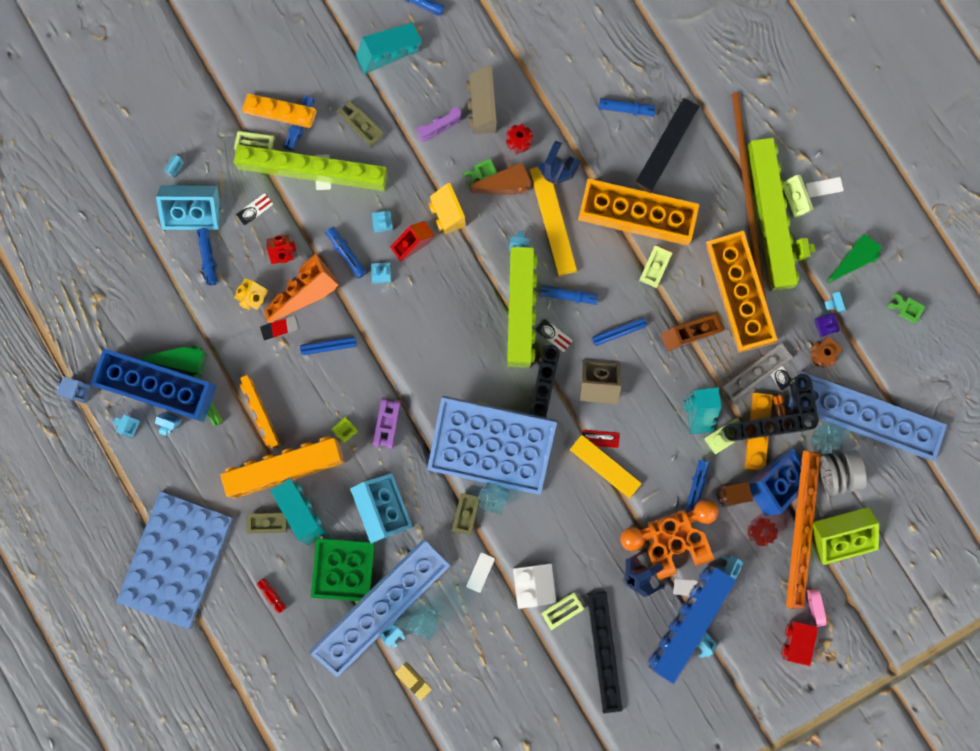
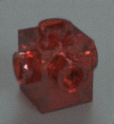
M758 518V521H751V525L748 527L749 541H755L757 546L768 547V543H774V540L777 539L778 529L775 528L776 523H770V519ZM764 528L766 529L765 536L762 534Z

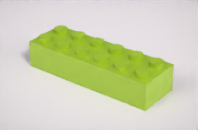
M511 247L507 367L530 368L531 363H534L535 349H531V344H535L536 330L532 329V325H535L536 310H532V307L536 306V291H533V288H536L537 273L533 272V269L537 267V254H534V248Z

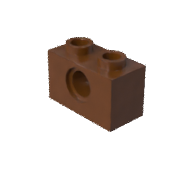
M749 482L718 488L717 499L719 504L722 503V507L753 501Z

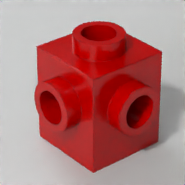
M523 123L520 125L516 124L508 129L506 144L510 150H513L518 155L531 148L534 135L530 128H526Z
M289 234L277 235L274 238L266 239L271 265L294 260L296 246L295 242L290 240Z

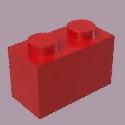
M790 620V623L785 628L786 644H783L781 649L783 660L811 667L818 627Z

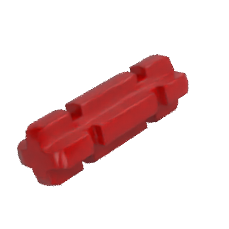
M263 578L257 582V587L263 591L262 593L265 598L274 606L273 608L276 613L279 614L284 611L286 605L283 601H280L281 598L272 586H269L267 579Z

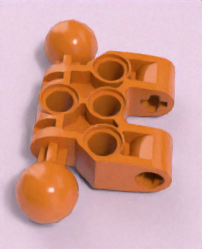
M704 499L697 502L694 510L687 513L685 510H681L647 523L648 527L642 530L636 527H628L621 533V545L627 551H638L646 540L653 538L647 551L653 566L661 562L664 567L663 570L656 573L659 580L677 574L672 561V555L680 554L686 549L689 550L695 566L713 561L714 557L705 533L690 524L696 521L703 524L714 522L718 517V506L712 500ZM667 521H673L674 527L671 530H666L664 524ZM693 532H698L700 535L697 541L690 540V535ZM675 539L681 540V545L678 548L671 547V543ZM661 546L663 552L660 555L653 554L654 547Z

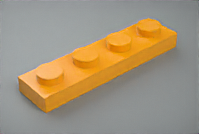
M247 94L242 108L245 114L307 128L312 127L317 112L312 107Z
M248 375L241 377V390L250 399L248 401L249 408L252 412L255 411L258 417L255 421L259 429L263 428L265 433L263 439L268 447L271 446L273 449L281 447V443L251 377Z
M752 393L749 421L771 417L773 395ZM767 422L765 428L769 432L770 423ZM749 425L748 434L753 435L754 428ZM768 437L747 440L744 469L759 471L766 466Z

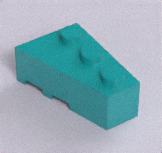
M412 22L363 36L356 57L364 74H367L405 56L415 54L422 41Z
M719 388L694 390L685 397L686 400H683L684 411L688 412L690 434L713 432V425H716V419L714 420V418L719 416L721 409Z
M289 478L270 490L298 541L309 545L316 538L327 534L322 526L323 523L320 517L312 510V503L308 497L305 498L302 494L304 490L298 481L295 482Z

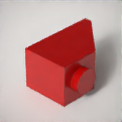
M422 221L410 225L390 248L401 262L423 248L435 235L426 222Z

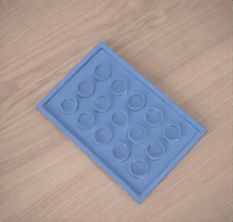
M442 395L427 470L541 495L557 420Z
M160 491L116 602L186 629H191L233 518Z

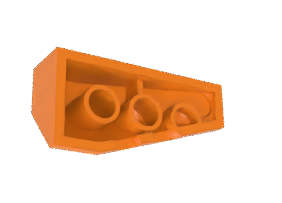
M316 253L298 269L300 272L294 280L290 279L287 282L286 290L283 293H278L264 310L266 320L269 323L326 297L336 289L338 283L335 276Z

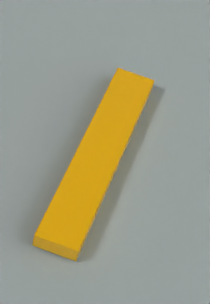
M538 167L531 168L529 171L558 277L575 273L577 269L554 185L544 179Z

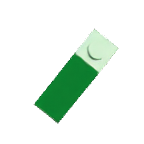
M862 234L838 264L826 283L830 284L865 267L871 262L875 263L881 255L879 251L882 246L867 235Z
M191 345V348L181 347L143 356L141 361L202 376L207 353L202 351L203 348Z

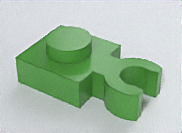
M490 158L473 165L475 171H465L463 178L467 176L472 177V180L467 182V186L470 187L477 180L480 181L497 172Z
M899 294L892 295V298L896 299L897 304L895 305L890 302L887 306L893 310H900L898 316L916 324L926 306L909 297L903 301Z

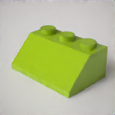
M869 507L813 522V536L823 565L879 550V522Z

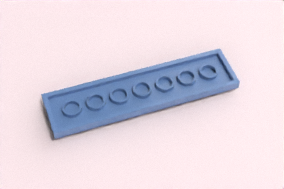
M800 371L798 375L806 374L812 380L819 420L930 461H936L947 424ZM801 379L797 380V385L800 388H804V381ZM791 395L787 408L794 410ZM801 398V405L807 407L808 401L805 398Z
M423 538L309 650L310 654L338 677L450 567V564Z

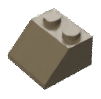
M583 359L580 401L618 404L621 391V363Z

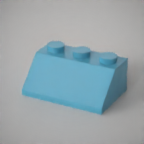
M160 186L156 200L162 230L219 229L220 201L217 186Z
M392 473L362 482L350 488L370 543L413 527Z

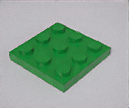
M316 538L310 598L360 601L371 590L375 543Z

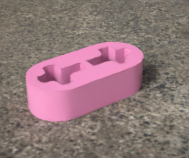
M818 588L807 590V599L813 624L816 627L825 626L826 616L820 591Z

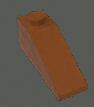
M519 163L471 184L470 189L472 193L515 195L518 193L522 195L531 188V181L523 163Z
M716 314L672 327L663 332L661 337L668 352L721 333L723 330Z

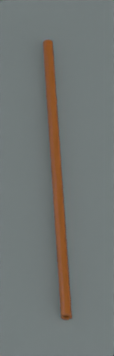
M739 92L732 93L753 262L766 301Z

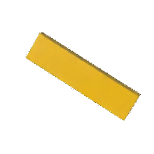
M583 435L570 448L573 454L627 498L630 499L642 484Z

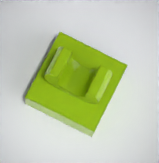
M801 238L793 242L792 252L796 254V262L811 257L810 252H816L815 244H809L808 238Z

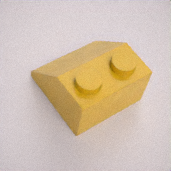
M447 183L430 196L431 203H428L432 214L436 213L438 220L435 221L439 231L443 230L445 235L466 227L465 216L451 183Z

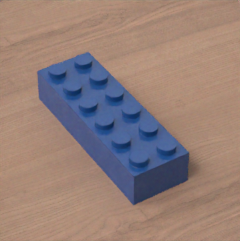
M104 348L90 383L92 386L202 422L206 419L217 388L216 385Z
M709 566L707 569L704 568L699 576L700 582L691 588L689 592L691 597L687 602H683L679 608L680 615L677 619L674 618L668 627L670 629L668 635H664L658 643L660 648L657 653L653 652L648 660V663H650L648 667L672 684L676 682L736 582L735 579L716 567Z

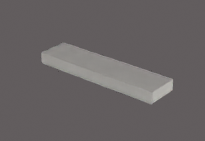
M781 342L720 388L732 403L791 360L793 356Z

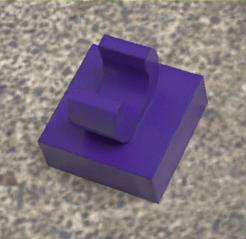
M834 313L814 319L820 337L840 331Z

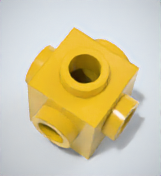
M245 278L237 288L234 298L240 301L239 305L247 310L250 308L258 310L263 304L268 290L256 282Z

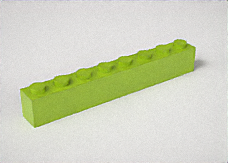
M774 138L751 140L747 147L771 291L791 289L798 285L799 273L795 270L796 254L792 252L793 236L789 234L788 228L790 227V218L786 215L787 200L783 197L784 182L780 179L781 164L777 161L778 146L774 143Z
M237 145L234 164L239 170L384 192L388 176L386 167L243 145Z

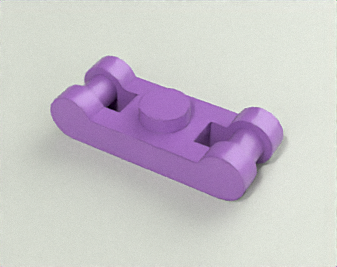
M453 107L448 115L435 118L428 126H419L417 129L419 140L426 142L460 123V109Z
M382 397L373 446L379 447L381 445L386 446L387 449H393L401 400L395 399V401H390L388 398ZM386 408H392L393 413H386ZM382 432L389 433L388 439L381 438Z

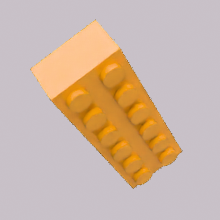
M588 179L578 221L688 246L692 240L699 204Z
M740 231L707 241V253L738 354L776 343L778 341L745 232Z
M327 436L319 439V443L316 444L308 442L300 445L301 448L293 450V448L281 451L282 455L279 456L271 454L263 457V461L260 462L253 460L244 463V467L241 468L236 466L227 468L225 473L220 474L226 497L236 499L279 485L289 478L295 480L344 464L345 460L339 441Z

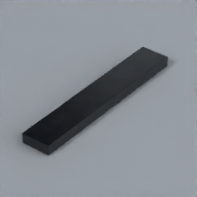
M683 97L634 184L635 186L650 194L652 193L697 113L699 105Z
M607 592L587 594L602 712L603 714L621 712L623 708Z

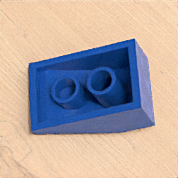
M794 448L789 449L747 481L749 482L754 500L765 516L781 514L798 496L802 461Z

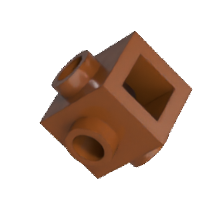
M827 336L821 342L817 341L810 348L812 352L808 356L812 358V363L817 367L825 368L828 365L831 367L839 359L836 356L843 348Z

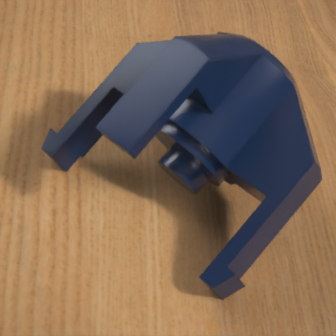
M559 141L554 142L545 163L538 162L537 164L544 179L553 184H560L573 179L580 164L578 159L569 156L565 163L562 162V159L556 157L562 145Z
M646 548L639 550L640 552L626 559L625 576L622 580L625 586H628L643 597H647L657 590L664 589V584L653 589L650 583L651 576L663 570L664 567L661 562L648 569L641 565L638 556L647 551Z

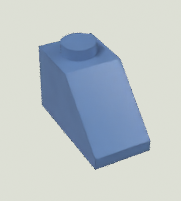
M63 377L57 385V395L85 404L91 386Z

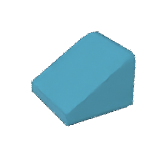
M173 155L163 171L172 177H176L184 161L178 155Z

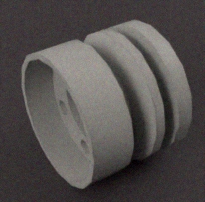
M852 450L842 452L840 458L836 454L820 458L821 479L829 496H834L838 493L844 494L846 488L849 492L865 490L867 484L866 471L859 452Z

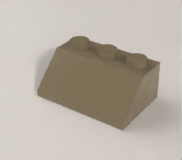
M492 65L471 73L470 81H466L467 93L471 92V99H468V110H472L473 117H469L470 128H474V134L496 133Z

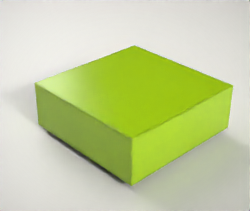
M346 416L331 428L344 444L358 432L357 428Z

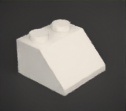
M552 564L513 568L518 609L556 603Z

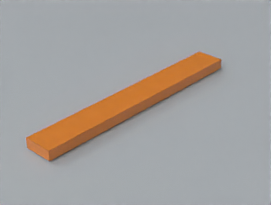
M803 451L786 600V607L804 609L821 457V453Z

